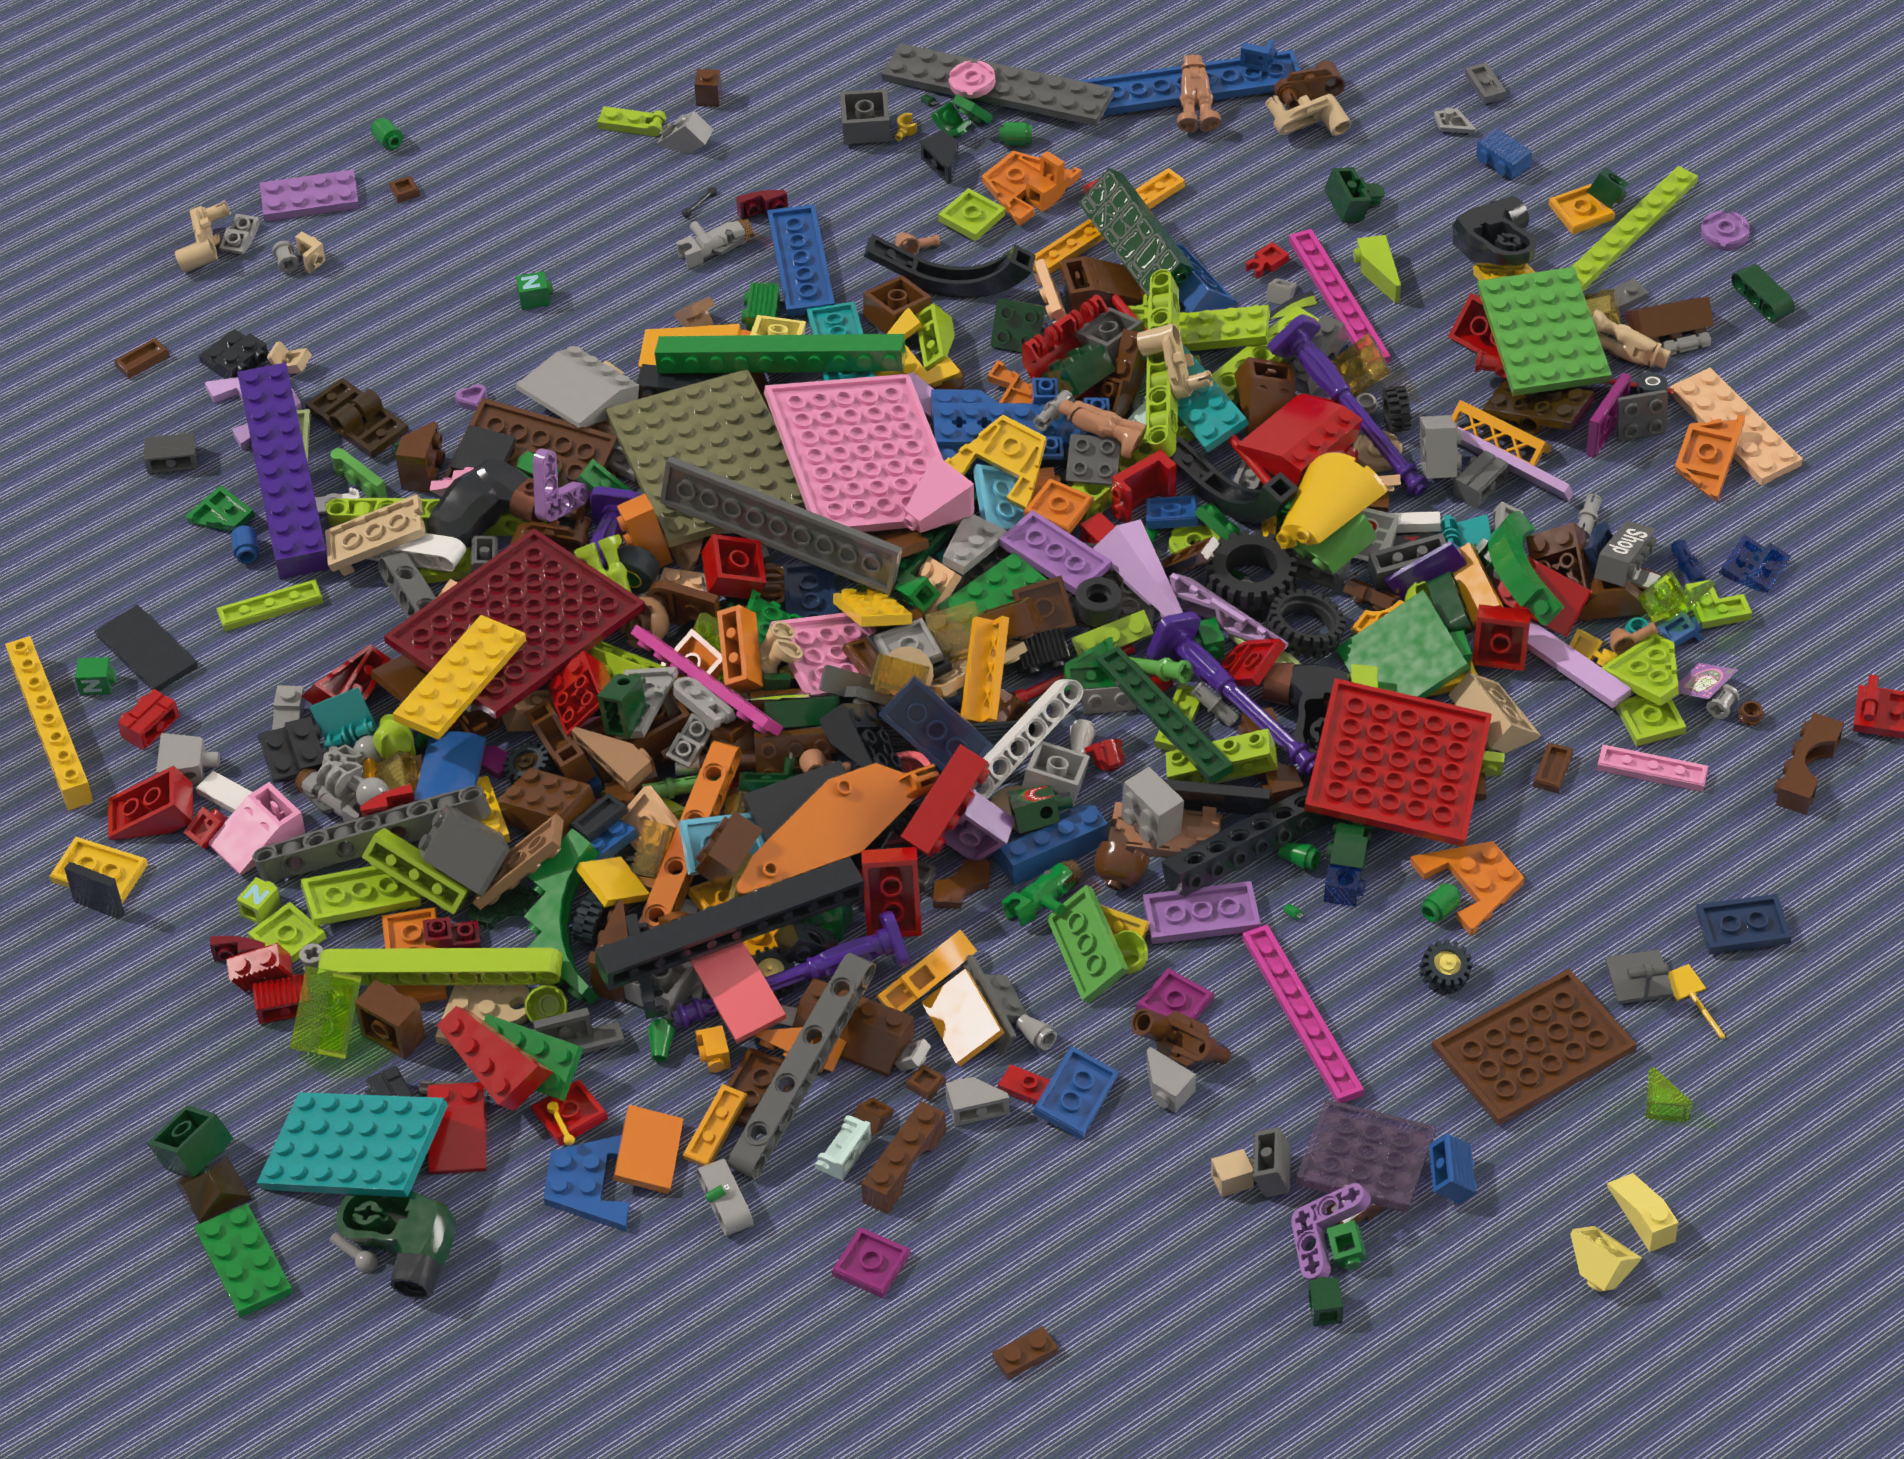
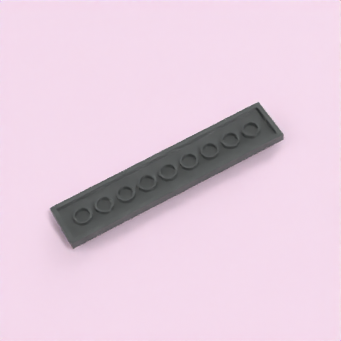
M900 43L881 73L882 80L956 96L950 89L949 74L951 70L965 61L977 63V61L983 60ZM983 61L994 69L996 83L988 94L971 99L1097 126L1115 94L1114 88Z
M672 456L666 460L660 498L661 504L748 539L761 540L763 545L891 595L895 590L894 586L896 585L902 553L901 547Z

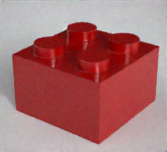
M712 534L702 550L707 592L718 596L750 599L753 589L760 593L767 583L761 540Z
M1479 604L1472 664L1524 671L1531 622L1530 610Z

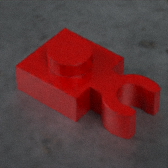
M1271 242L1255 253V259H1250L1246 262L1245 271L1249 272L1251 269H1255L1254 277L1260 278L1264 274V270L1267 269L1272 273L1289 261V253Z

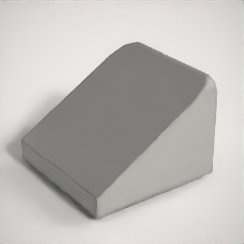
M1274 279L1268 284L1266 301L1281 305L1287 300L1292 299L1298 288L1297 283Z

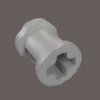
M280 241L272 248L274 257L278 259L279 270L285 273L294 271L299 266L298 258L293 254L294 247L289 241Z
M1723 684L1716 691L1714 699L1707 703V711L1717 719L1728 717L1730 707L1739 699V693L1734 687Z
M314 943L304 946L299 953L300 960L304 963V973L312 980L317 979L320 953L324 950L322 946Z

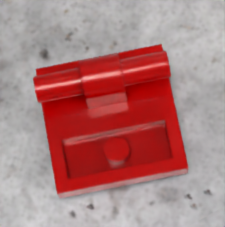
M1875 674L1869 675L1867 686L1858 685L1852 731L1904 739V691L1878 688L1879 677Z

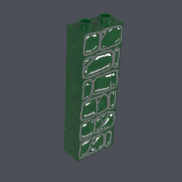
M1108 168L1078 202L1148 298L1150 295V278L1157 270H1168L1179 287L1195 269L1124 174Z

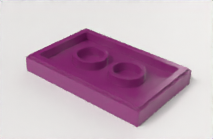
M1626 373L1620 375L1591 417L1586 449L1587 456L1596 457L1616 428L1618 398L1629 396L1631 375Z

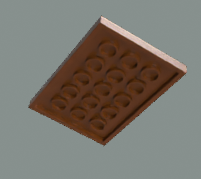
M486 398L481 399L469 424L514 436L517 442L507 464L517 468L520 456L527 451L533 454L541 448L554 451L560 469L558 473V489L571 482H578L576 479L592 459L607 469L619 443L616 435L588 427L578 428L567 421ZM459 446L444 474V477L452 478L453 471L451 470L450 466L459 449ZM589 490L588 500L583 506L558 519L576 523L578 516L584 517L590 504L591 491Z
M1570 969L1557 974L1432 1041V1049L1498 1126L1635 1052L1637 1047L1635 1041Z

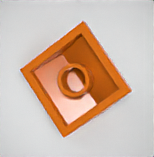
M691 629L674 649L718 679L723 669L721 653ZM662 662L660 665L669 667L671 665V662ZM685 672L683 675L678 673L675 680H677L678 678L687 677L688 674Z

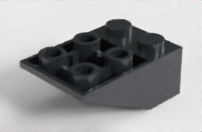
M843 703L819 719L829 742L862 768L877 763L904 773L901 767V760L894 753L890 744V737L883 730L879 722L878 712L871 703Z

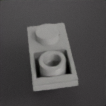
M692 111L686 116L682 114L672 125L670 123L665 125L660 131L662 136L657 144L663 148L691 154L707 143L714 129L695 111Z

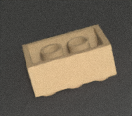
M1468 672L1449 694L1456 706L1492 714L1485 746L1491 751L1497 750L1508 753L1537 740L1541 736L1498 682Z

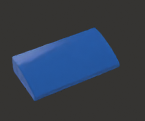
M446 731L439 740L429 736L414 802L466 787L477 786L487 742L486 738L477 734Z

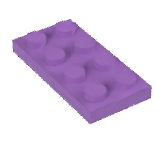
M354 169L260 183L265 222L359 208Z
M1033 510L999 538V546L1011 554L1016 553L1030 566L1048 578L1062 575L1066 590L1074 595L1078 585L1084 580L1092 577H1102L1111 569V560Z
M1251 881L1207 886L1185 897L1176 891L1143 895L1146 918L1150 922L1148 928L1152 944L1244 933L1261 927Z

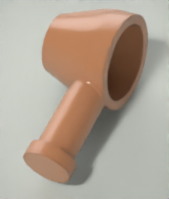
M901 232L895 237V245L916 255L920 248L940 246V238L936 234L932 237L917 239L911 234Z
M1653 621L1632 634L1622 628H1617L1610 634L1611 650L1619 656L1635 646L1637 642L1653 634H1658V630Z
M818 749L805 751L799 759L800 767L804 773L813 770L812 768L814 767L819 768L835 762L826 760L825 754ZM842 763L846 773L850 772V763Z

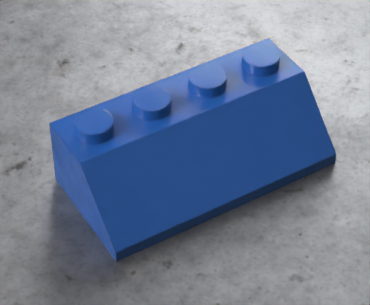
M1174 241L1195 268L1187 280L1178 287L1179 302L1184 304V311L1190 313L1227 309L1235 305L1237 302L1235 298L1183 244Z
M1080 804L1072 808V810L1060 813V821L1058 823L1010 835L1007 844L991 853V855L1012 885L1015 886L1044 873L1058 863L1064 864L1096 850L1101 842L1108 841V823L1096 806Z

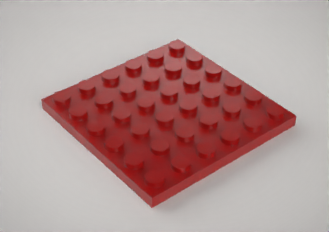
M1335 678L1304 810L1464 847L1492 714Z

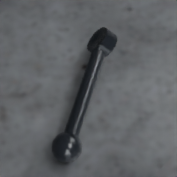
M715 187L708 188L707 193L691 207L682 210V216L685 218L690 217L691 212L705 200L717 195V189Z

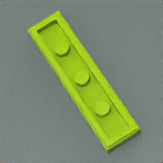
M315 579L216 609L223 630L226 632L324 602Z

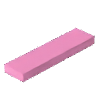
M1602 745L1597 764L1598 771L1701 792L1704 790L1709 768L1707 765L1608 745Z

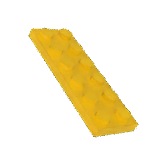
M480 615L393 712V720L439 740L524 644L526 634Z

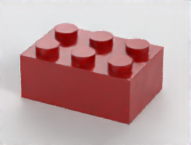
M916 847L861 850L867 936L875 935L877 930L882 929L878 916L886 911L893 912L902 937L922 936Z

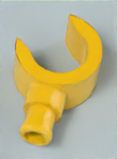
M904 113L897 118L898 131L895 135L897 141H901L905 136H911L918 132L917 123H912V113Z

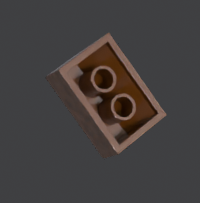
M1709 297L1691 298L1624 311L1629 326L1655 342L1660 341L1659 336L1668 335V339L1683 337V332L1691 330L1692 335L1707 332L1706 327L1714 326Z

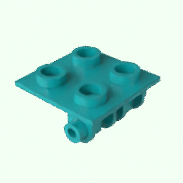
M1445 515L1441 520V531H1439V534L1443 533L1446 542L1452 541L1460 548L1469 542L1472 545H1478L1483 538L1488 541L1491 535L1488 515H1482L1461 522H1456L1455 518L1451 515Z
M359 687L310 706L325 739L323 744L327 750L331 746L338 748L345 744L352 746L362 736H374L378 729Z

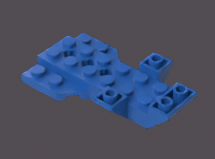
M1032 378L1031 403H998L982 390L931 389L932 432L944 461L948 457L951 459L956 455L962 446L968 445L975 440L981 431L1001 415H1005L1046 436L1047 442L1042 459H1063V451L1069 449L1071 434L1098 435L1078 428L1072 423V420H1066V415H1063L1059 420H1054L1045 431H1040L1035 427L1037 423L1033 424V419L1044 410V406L1049 401L1052 402L1059 395L1057 378ZM1084 398L1083 403L1110 411L1109 398ZM976 458L966 474H973V469L977 464L993 465Z

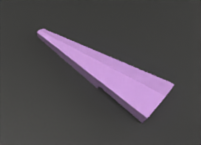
M1141 519L1117 525L1093 547L1095 551L1112 561L1110 570H1115L1123 578V582L1149 606L1153 605L1160 611L1162 618L1168 615L1183 613Z
M1176 573L1170 576L1171 587L1175 596L1181 598L1183 610L1195 612L1197 615L1209 619L1216 617L1221 631L1247 640L1280 638L1194 579ZM1280 638L1287 645L1284 648L1285 650L1289 646V643Z

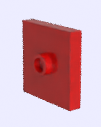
M580 1079L571 1083L565 1101L548 1096L531 1106L533 1114L559 1146L565 1144L563 1141L564 1135L554 1115L548 1112V1103L552 1101L558 1103V1112L569 1134L573 1135L574 1138L608 1120L607 1112Z

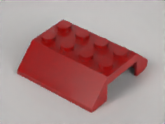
M1095 295L1087 300V302L1081 304L1080 312L1074 309L1047 327L1044 331V337L1037 334L1022 344L1023 365L1031 379L1043 378L1041 374L1049 369L1048 364L1057 359L1063 360L1067 357L1066 352L1076 346H1079V348L1083 347L1075 337L1074 333L1076 330L1081 329L1084 324L1094 320L1099 314L1109 311L1099 295ZM1104 378L1082 394L1072 396L1068 400L1074 398L1073 403H1075V401L1083 402L1084 398H1099Z

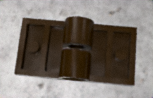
M343 377L305 403L306 409H310V413L370 458H374L409 432L408 425L385 409L381 399L373 390L367 389L362 392Z
M1505 378L1482 409L1484 412L1499 419L1516 421L1521 430L1531 435H1537L1543 426L1573 430L1594 402L1595 396L1593 391L1575 388L1513 396L1508 380Z

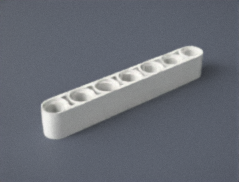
M1060 679L1054 682L986 754L983 759L988 761L990 765L988 770L991 772L978 792L979 794L988 799L1080 701L1083 696V687L1078 681ZM1068 685L1070 688V695L1066 698L1064 695V688ZM1049 704H1051L1053 709L1051 716H1048L1046 713V708ZM1031 723L1035 726L1033 735H1030L1028 731ZM1013 742L1017 744L1015 754H1012L1010 749ZM997 760L999 770L997 773H994L993 764Z

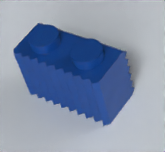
M1497 128L1477 142L1476 157H1478L1481 163H1487L1493 167L1498 174L1505 175L1513 180L1514 177L1516 178L1517 175L1530 168L1532 151Z
M1445 1134L1431 1143L1428 1148L1430 1149V1163H1432L1430 1166L1432 1168L1431 1177L1433 1178L1431 1182H1433L1432 1187H1434L1432 1191L1458 1204L1475 1195L1477 1184L1474 1181V1159L1472 1158L1471 1144L1458 1140V1138H1454L1450 1134Z

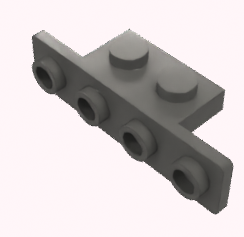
M825 665L819 685L820 691L852 699L853 703H871L872 706H876V710L879 712L894 697L885 689L880 679L832 665Z
M968 955L967 960L963 962L957 974L964 969L971 974L1004 1031V1034L993 1043L999 1054H1005L1016 1038V1033L1010 1023H1017V1020L1022 1015H1027L1007 975L984 974L975 956Z
M588 1008L533 1021L535 1031L583 1047L582 1054L613 1047L625 1042L619 1022L592 1028Z

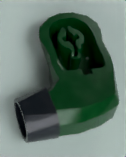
M410 1191L408 1197L348 1194L342 1200L337 1210L336 1225L342 1236L358 1245L380 1248L396 1255L390 1282L391 1287L404 1296L414 1299H426L433 1293L442 1273V1267L449 1256L455 1236L456 1219L445 1203Z

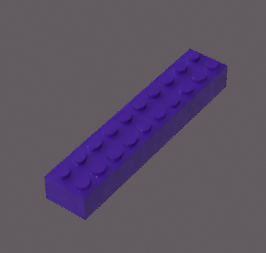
M285 362L237 372L279 579L328 570L330 567L328 566L326 547L287 364Z

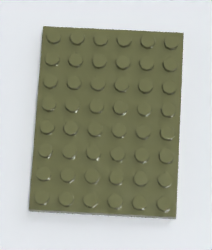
M748 369L605 408L606 416L638 484L655 511L668 547L728 531L660 503L665 464L670 456L806 509L774 419Z

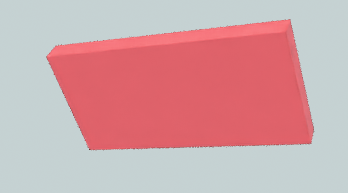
M744 942L689 961L737 1044L787 1018L786 1013Z

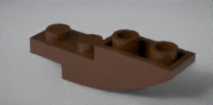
M1124 328L1114 364L1116 370L1112 372L1111 377L1106 376L1104 378L1099 398H1109L1110 412L1116 413L1121 418L1125 416L1130 408L1147 367V360L1142 359L1143 355L1137 344V334L1139 332Z

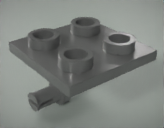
M1660 949L1605 957L1618 1004L1673 997V990L1668 978V965L1663 962Z

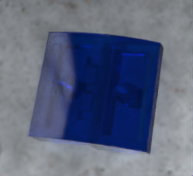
M1744 534L1718 573L1751 589L1769 592L1792 556L1772 543H1769L1765 548Z

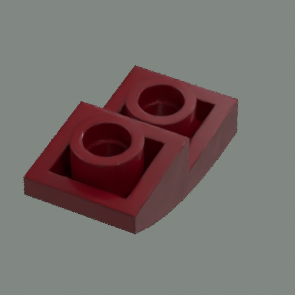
M764 190L736 197L737 215L741 220L760 213H764L768 218L767 210L788 208L787 192L785 190Z
M450 917L423 920L425 945L437 948H481L478 921L451 924Z
M210 936V947L214 962L227 961L229 957L266 946L261 941L246 937Z

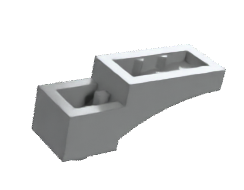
M277 685L273 704L272 730L283 728L285 722L303 718L306 700L301 697L305 693L303 686Z

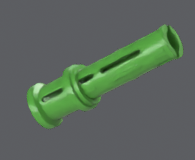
M1129 657L1146 675L1157 676L1161 681L1177 680L1180 684H1186L1192 676V665L1187 660L1175 662L1170 658H1163L1158 661Z

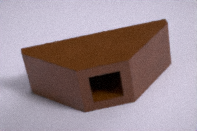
M1595 578L1589 584V590L1592 593L1576 621H1589L1600 618L1613 619L1631 615L1641 616L1643 614H1652V609L1647 595L1629 581L1623 587Z

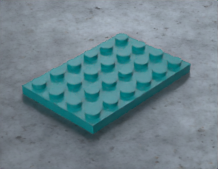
M299 1092L257 1184L261 1190L408 1197L448 1104L444 1098Z

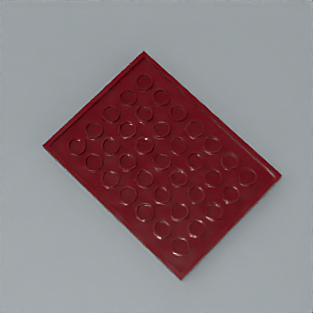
M532 529L385 634L384 640L388 646L429 673L480 615L524 632L526 634L524 644L472 701L478 708L494 719H497L560 673L583 650L588 652L645 610V601L536 529Z

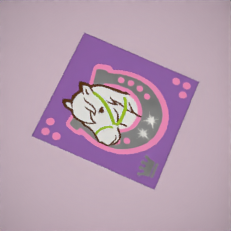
M1698 663L1678 683L1679 694L1709 699L1738 670Z

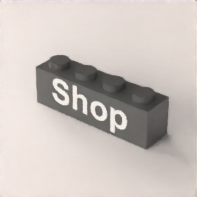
M1625 520L1599 554L1594 578L1623 587L1629 579H1634L1636 571L1641 569L1643 561L1646 562L1649 553H1653L1657 541L1656 538H1653L1655 528Z

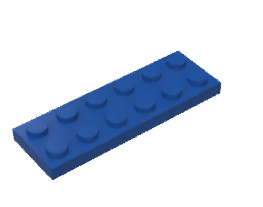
M815 204L767 210L787 317L807 314V309L835 305Z

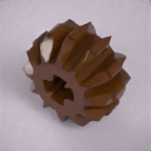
M766 563L764 568L767 583L760 592V598L769 603L775 601L782 605L785 600L783 567L781 564Z

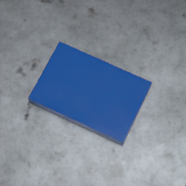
M1070 1046L1032 1113L1082 1140L1120 1072Z

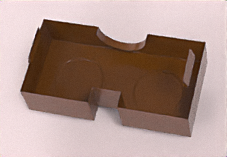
M1358 571L1354 572L1353 576H1357ZM1347 579L1343 592L1351 594V600L1359 603H1364L1365 600L1370 601V603L1374 604L1373 608L1378 611L1392 607L1402 598L1387 591L1380 593L1372 589V585L1357 579ZM1397 588L1395 593H1400V588Z
M483 710L466 712L458 717L459 726L465 732L485 736L505 725L502 716L494 719Z

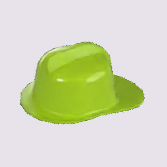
M392 714L384 715L373 737L374 746L380 753V757L384 760L398 759L401 762L415 757L416 752L411 729L395 722Z

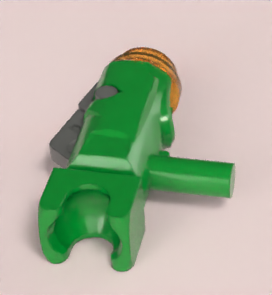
M1073 860L1062 861L1051 869L1046 870L1039 878L1029 882L1020 894L1014 891L1002 900V908L1006 918L1010 920L1018 916L1019 925L1025 926L1037 917L1036 911L1039 912L1044 907L1057 914H1062L1065 911V905L1056 900L1079 883V879L1083 877L1081 868Z

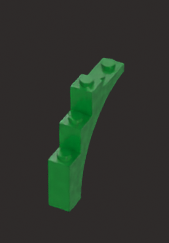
M572 828L561 840L560 851L553 858H547L541 862L539 868L528 876L535 884L532 889L541 898L524 916L531 923L528 929L537 936L527 948H554L561 951L563 960L561 977L558 984L562 986L566 983L570 986L567 991L579 1002L584 998L592 1004L599 996L587 985L576 967L570 946L569 924L573 901L583 879L576 871L579 862L594 861L600 853L588 840Z

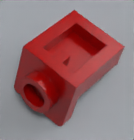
M202 807L183 833L201 847L207 849L209 846L208 842L223 826L227 817L215 808L211 812Z

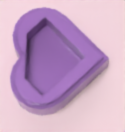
M481 384L472 385L469 389H460L455 394L456 404L461 408L476 411L482 398L487 399L488 397L486 387Z

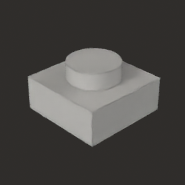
M925 1039L907 1043L896 1060L895 1065L900 1071L919 1068L926 1061V1054L931 1045Z

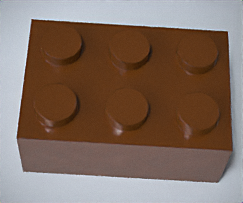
M529 768L497 799L506 825L529 832L536 830L557 813L564 820L562 840L570 831V823L594 805L596 800L589 784Z

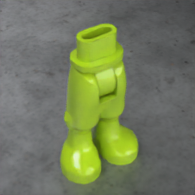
M620 534L598 541L608 564V571L603 568L595 542L574 551L575 556L586 561L587 564L631 592L627 578V569L620 562L617 552L618 547L622 544Z

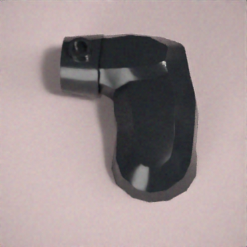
M1515 196L1492 201L1489 204L1466 211L1452 225L1453 245L1470 261L1487 269H1520L1532 261L1538 240L1533 234L1524 230L1529 223V213L1523 201Z

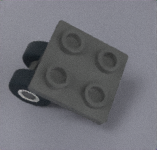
M1656 373L1645 374L1638 379L1637 391L1639 394L1618 398V441L1665 434L1667 432L1668 381L1664 376Z
M1071 434L1069 449L1063 451L1064 458L1059 461L1060 466L1066 469L1058 474L1061 483L1072 487L1075 483L1112 486V476L1118 474L1121 442L1113 437Z

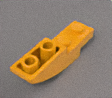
M959 930L876 997L883 1005L902 1012L965 962L968 955L975 954L977 950L964 933Z

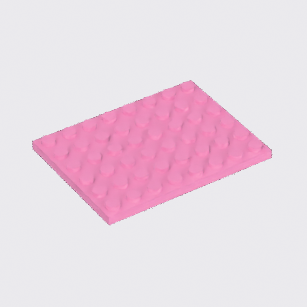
M902 374L765 385L764 394L806 509L861 532L908 528L903 521L906 506L932 458L937 455L943 460L910 375ZM958 520V521H955V522H952V523H949V524H957V523H960L961 520Z

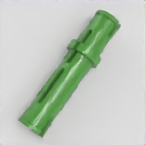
M698 775L676 779L668 777L665 778V781L642 784V788L651 785L660 798L668 797V799H673L676 795L691 793ZM713 777L710 781H716L720 777Z

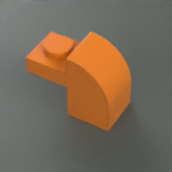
M1048 151L1043 153L1040 160V174L1026 183L1025 201L1042 212L1053 206L1066 191L1070 176L1064 173L1065 162Z

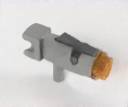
M738 219L734 222L723 224L707 233L697 221H694L690 224V228L697 237L693 239L692 236L677 241V253L679 258H686V266L688 269L703 264L704 258H709L716 254L722 256L728 251L745 244L754 236V231L748 219Z
M305 768L297 775L295 780L296 787L322 814L334 812L341 816L344 822L357 819L359 815H362L355 791L343 797H337L334 792L326 790L325 786L317 784L316 776L318 771L315 769Z

